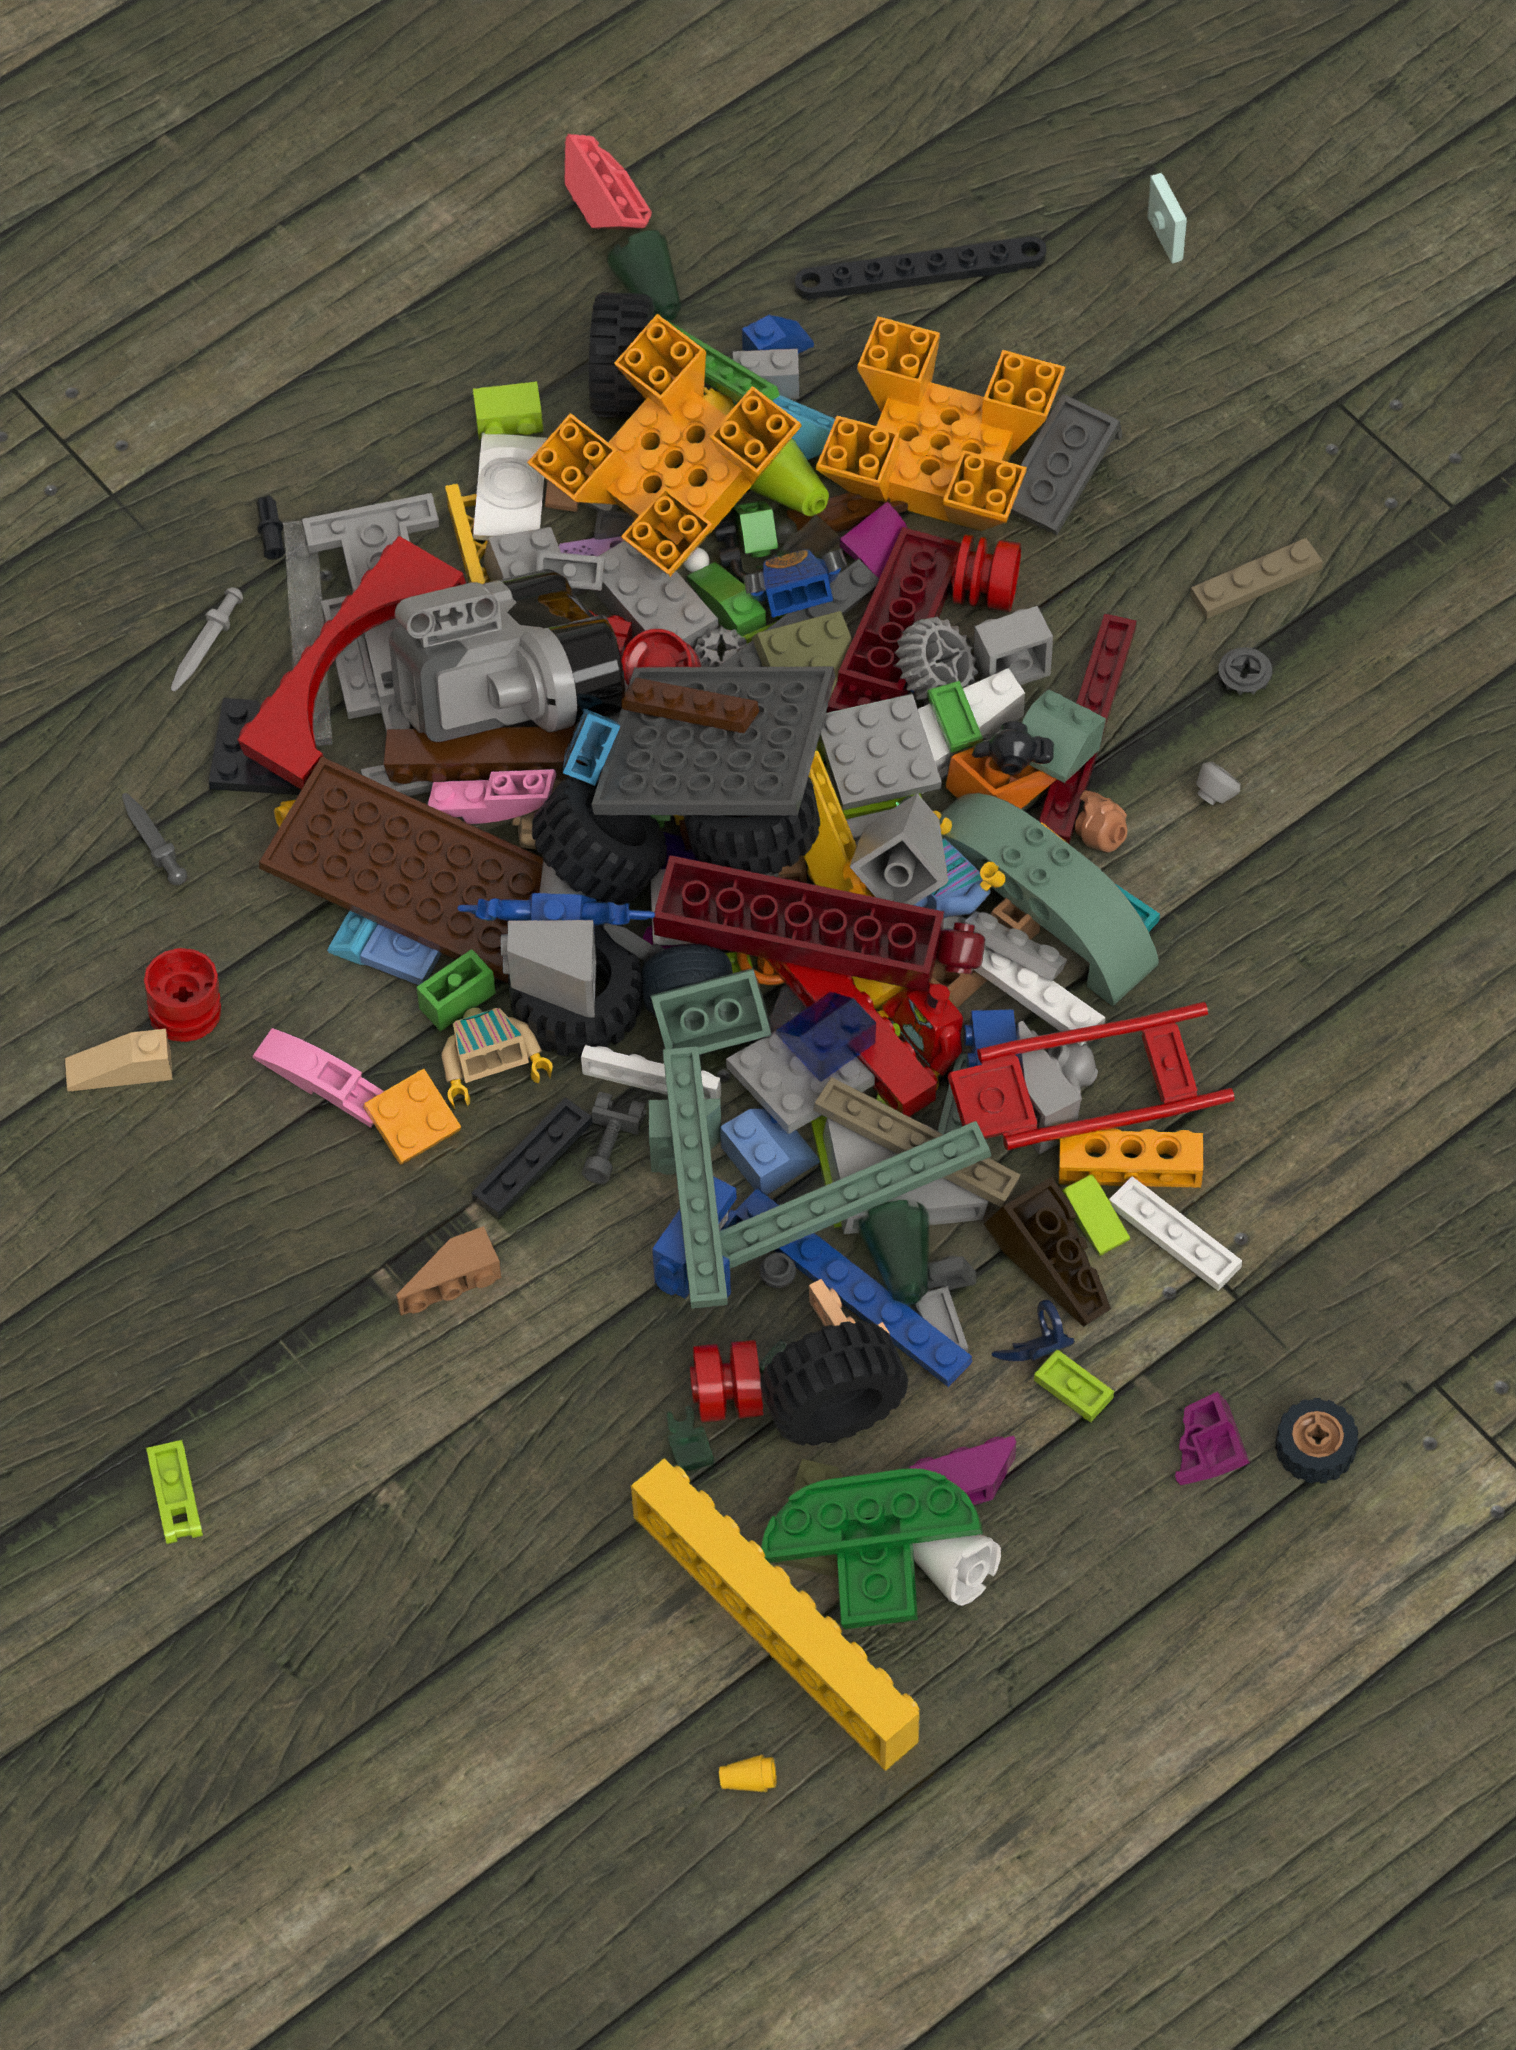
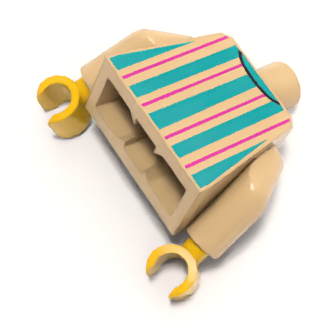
M479 1008L467 1010L463 1019L453 1023L455 1034L448 1037L441 1053L446 1081L451 1083V1088L448 1090V1099L453 1109H455L453 1099L458 1094L465 1096L467 1106L470 1104L468 1090L461 1084L462 1079H464L465 1083L529 1063L528 1058L532 1061L530 1076L535 1083L540 1082L537 1069L542 1068L546 1070L549 1078H551L552 1063L549 1059L540 1056L539 1053L542 1050L535 1035L529 1029V1025L516 1018L507 1017L500 1008H494L482 1012Z

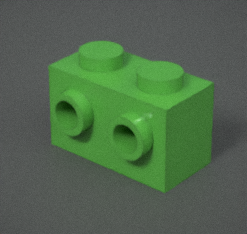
M472 949L416 987L419 1009L440 1032L464 1016L467 1010L477 1007L496 994L493 971Z

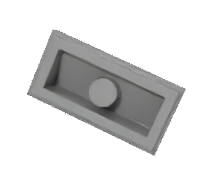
M538 550L534 584L601 591L605 557Z

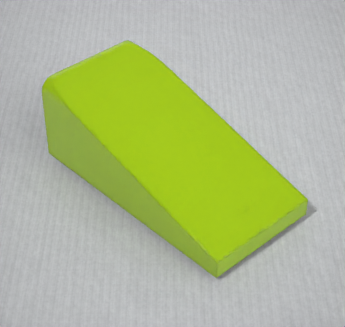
M1092 1174L1063 1189L1062 1192L1075 1211V1222L1099 1256L1130 1240V1236Z

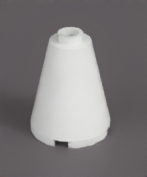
M974 1535L913 1544L914 1561L947 1599L963 1606L975 1600L986 1589V1586L981 1583L988 1574L994 1577L1001 1559V1548L990 1537Z

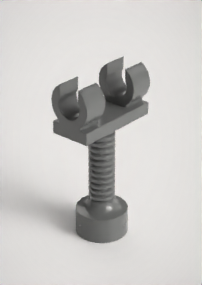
M604 1092L598 1093L595 1106L592 1109V1122L605 1126L606 1129L596 1155L588 1157L583 1166L582 1175L587 1180L596 1184H605L609 1181L613 1166L608 1160L619 1131L639 1135L640 1127L646 1116V1103L633 1100L629 1113L626 1115L611 1111L613 1105L611 1098L613 1095Z

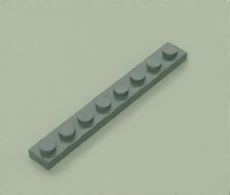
M698 1046L664 1049L663 1060L691 1309L728 1305Z
M974 1121L721 1230L722 1256L730 1260V1269L989 1158L992 1155L977 1121Z

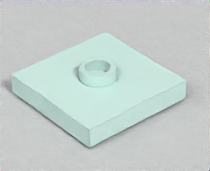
M1161 173L1152 175L1150 179L1148 219L1173 264L1182 261L1184 255L1187 219L1164 175Z

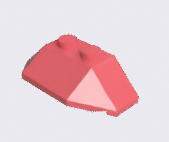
M568 134L565 140L564 184L591 228L614 230L645 228L652 212L626 170L610 153L598 146L599 142L593 136Z

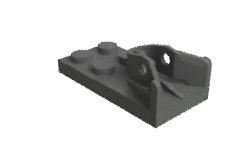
M1062 393L1020 465L1027 467L1026 473L1010 513L1058 535L1110 443L1116 439L1120 441L1122 437L1120 420Z

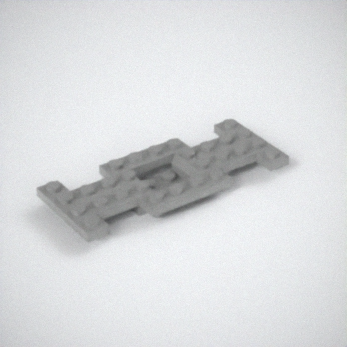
M432 493L302 519L309 553L342 547L353 593L360 585L365 572L373 569L380 560L384 548L392 544L398 536L409 541L408 533L439 527ZM347 596L321 601L325 622L335 617ZM420 614L415 615L411 622L415 621ZM396 618L375 626L360 635L335 659L348 719L382 713L386 734L387 729H415L403 716L401 707L396 702L394 695L389 638L392 631L400 626ZM384 765L361 769V775L407 796L431 792L433 783L429 781H415L409 784L390 782Z

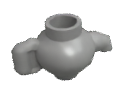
M1087 1042L1082 1046L1074 1043L1053 1047L1048 1050L1047 1054L1057 1059L1063 1075L1069 1083L1072 1082L1078 1087L1080 1093V1087L1090 1086L1095 1081L1098 1070L1095 1068L1093 1052L1087 1046Z

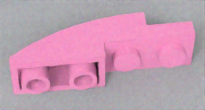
M554 769L491 772L489 780L433 782L428 805L452 817H463L468 824H484L516 818L533 812L544 804L552 794L556 772Z
M273 1028L270 1030L254 1053L253 1059L312 1095L315 1092L370 1128L373 1126V1122L363 1108L365 1102L383 1093V1090L362 1078V1072L322 1049Z

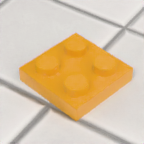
M425 1069L413 1074L363 1105L366 1113L400 1166L459 1132L461 1129V1125Z

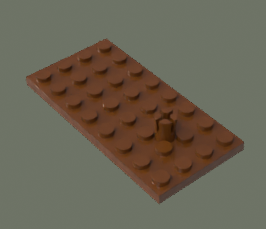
M321 756L259 861V869L429 948L435 949L455 960L472 949L493 971L494 978L508 983V974H503V956H501V934H508V921L498 918L494 921L482 920L471 912L458 911L457 907L459 905H477L479 898L490 901L492 898L529 900L532 893L540 892L544 861L542 857Z

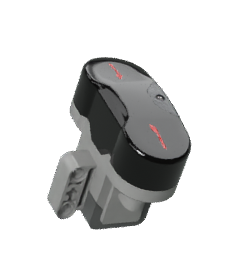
M543 569L488 583L472 582L403 599L395 609V617L400 626L392 631L389 638L395 699L401 707L403 716L419 733L424 732L434 742H443L528 720H533L547 732H554L576 726L583 709L607 718L620 715L622 699L625 697V679L621 654L614 630L606 616H594L576 598L567 578L554 570ZM420 614L415 621L411 622L415 615Z

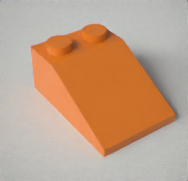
M974 747L951 756L945 787L957 798L966 794H986L1005 800L1022 809L1057 779L1031 765L1025 767L1019 774H1005L990 756L983 758L973 757Z

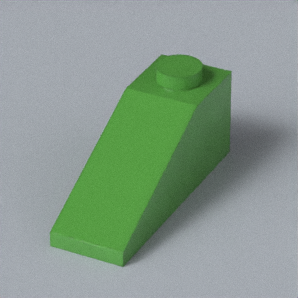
M713 562L687 575L690 585L718 618V623L725 629L733 630L735 628L742 637L766 626V611L761 604L754 600L750 593L746 594L745 585L718 563Z

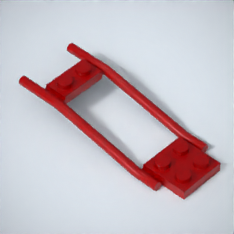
M1205 1002L1137 1018L977 1049V1055L982 1065L953 1071L948 1074V1080L962 1127L977 1121L985 1139L1003 1135V1143L1006 1150L1171 1117L1233 1102L1235 1097L1232 1088L1197 1096L1196 1083L1178 1025L1175 1023L1208 1015V1008ZM1142 1031L1141 1037L1163 1104L1037 1128L1038 1123L1016 1054Z

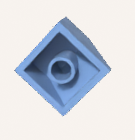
M748 1109L720 1126L721 1148L754 1190L758 1188L765 1195H768L819 1163L818 1156L798 1131L795 1130L788 1134L778 1123L773 1124L771 1122L769 1114L765 1109Z

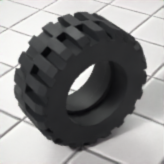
M602 292L595 296L589 345V401L591 412L598 417L630 418L646 400L614 364L654 318L653 300L646 294Z
M571 776L567 777L557 786L533 817L532 837L536 840L535 847L538 853H542L544 856L543 861L546 865L556 871L555 875L561 880L564 879L575 891H581L587 897L595 900L599 899L604 903L613 902L617 905L633 901L665 864V859L667 858L666 838L664 833L659 830V823L656 819H652L650 815H594L591 804L600 777L595 786Z
M809 777L798 815H755L743 818L740 817L745 815H683L692 852L697 859L705 863L759 874L772 872L773 875L781 872L782 868L787 865L791 867L796 864L799 856H805L811 849L812 844L815 843L820 827L815 793L811 778Z
M595 925L596 977L603 980L608 986L595 998V1018L585 1017L511 988L510 974H508L511 1010L514 1018L529 1025V1029L538 1040L540 1048L547 1052L555 1049L557 1050V1055L568 1057L569 1053H578V1057H581L585 1045L607 1048L611 1042L616 1045L625 1038L624 1031H632L636 1025V1017L641 1014L643 991L638 956L614 942L604 930V925Z
M847 1321L841 1322L837 1326L829 1325L822 1327V1330L815 1333L810 1332L799 1341H793L788 1344L783 1352H778L772 1358V1363L766 1365L760 1387L781 1436L798 1445L808 1443L814 1446L820 1445L822 1442H827L828 1444L837 1442L838 1439L843 1437H852L856 1435V1432L863 1429L867 1430L874 1426V1423L878 1420L885 1419L890 1415L892 1409H896L901 1404V1399L905 1397L908 1387V1376L887 1331L874 1323L869 1324L866 1321L851 1323Z

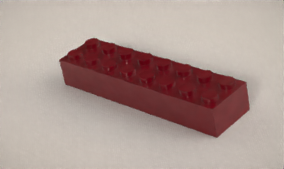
M671 855L668 859L654 911L655 917L653 918L654 935L926 992L929 991L940 937L944 930V911Z

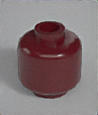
M954 922L953 929H944L942 931L937 960L940 964L945 965L944 971L972 974L973 969L982 966L985 937L981 933L974 932L975 925Z

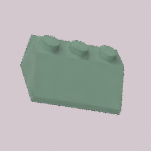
M753 968L651 995L665 1049L698 1046L699 1054L772 1035L766 1006Z

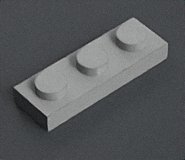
M975 911L964 922L975 925L974 932L984 935L986 947L1051 981L1062 972L1067 962V959L1059 955L1058 950L1049 945H1040L1030 940L1028 935L1021 930L1009 929L998 923L994 916L988 913Z

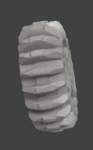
M938 617L921 619L907 627L902 632L903 636L897 640L899 649L894 653L900 660L895 666L902 670L903 674L900 678L905 679L908 683L906 690H913L915 700L923 699L925 706L930 704L927 697L929 689L960 681L962 688L976 683L974 676L979 672L973 667L977 661L971 655L973 647L967 645V635H960L959 627L951 626L948 619L940 620Z

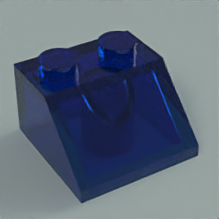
M829 992L778 1028L776 1035L812 1074L822 1082L875 1044L876 1022L854 998Z

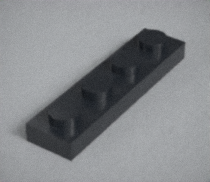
M565 1097L471 1192L472 1200L500 1219L593 1124L592 1116Z

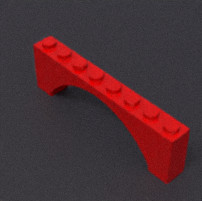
M398 536L392 544L387 545L381 553L380 560L373 569L365 572L358 588L352 595H348L343 600L339 612L332 620H328L324 624L320 636L313 645H309L304 649L298 664L292 671H288L283 676L279 688L272 696L267 697L263 701L260 712L252 722L244 725L237 739L244 755L302 790L321 756L324 757L322 752L316 748L313 715L319 687L334 660L360 635L375 626L395 619V609L403 599L464 585L466 581L463 573L401 536Z

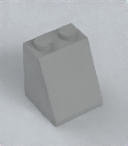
M915 794L864 828L850 868L876 898L910 905L916 904L948 882L939 818L919 794Z
M593 920L508 921V934H501V956H503V974H510L511 988L585 1017L595 1018L596 948Z

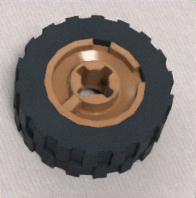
M1321 1398L1301 1400L1299 1404H1293L1289 1407L1288 1412L1282 1415L1280 1424H1278L1275 1449L1278 1450V1460L1283 1463V1468L1287 1472L1289 1471L1293 1474V1477L1306 1480L1307 1483L1320 1482L1322 1484L1332 1479L1334 1481L1340 1478L1342 1473H1346L1350 1468V1464L1354 1462L1358 1445V1428L1354 1424L1352 1415H1349L1343 1406L1334 1404V1401L1321 1400ZM1313 1437H1320L1322 1439L1321 1443L1315 1444Z

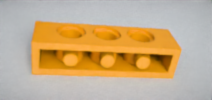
M1111 1128L1104 1131L1060 1138L1059 1184L1071 1185L1092 1174L1100 1185L1123 1186L1133 1176L1143 1185L1149 1187L1201 1188L1203 1177V1133H1193L1189 1130L1157 1132L1153 1129H1144L1138 1132ZM1096 1152L1101 1154L1102 1156L1092 1157L1088 1154ZM1132 1153L1137 1155V1157L1128 1158L1124 1154ZM1168 1154L1171 1155L1173 1158L1164 1159L1160 1157V1155Z

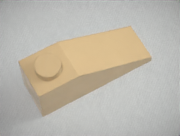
M166 1029L131 1032L65 1058L68 1092L173 1080L171 1049Z

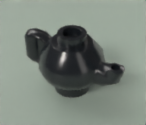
M1010 721L1002 724L1000 731L992 739H986L976 744L972 756L975 758L990 756L998 767L1001 768L1002 772L1016 775L1032 761L1036 764L1050 763L1054 756V742L1049 738L1041 736L1032 737L1028 733V728L1025 724Z

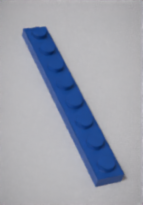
M757 1188L735 1210L737 1212V1220L740 1223L779 1205ZM815 1233L774 1250L777 1253L787 1255L793 1260L795 1267L812 1281L816 1282L822 1279L828 1290L833 1288L837 1292L841 1303L863 1321L876 1325L883 1322L890 1333L893 1344L947 1387L972 1363V1356Z

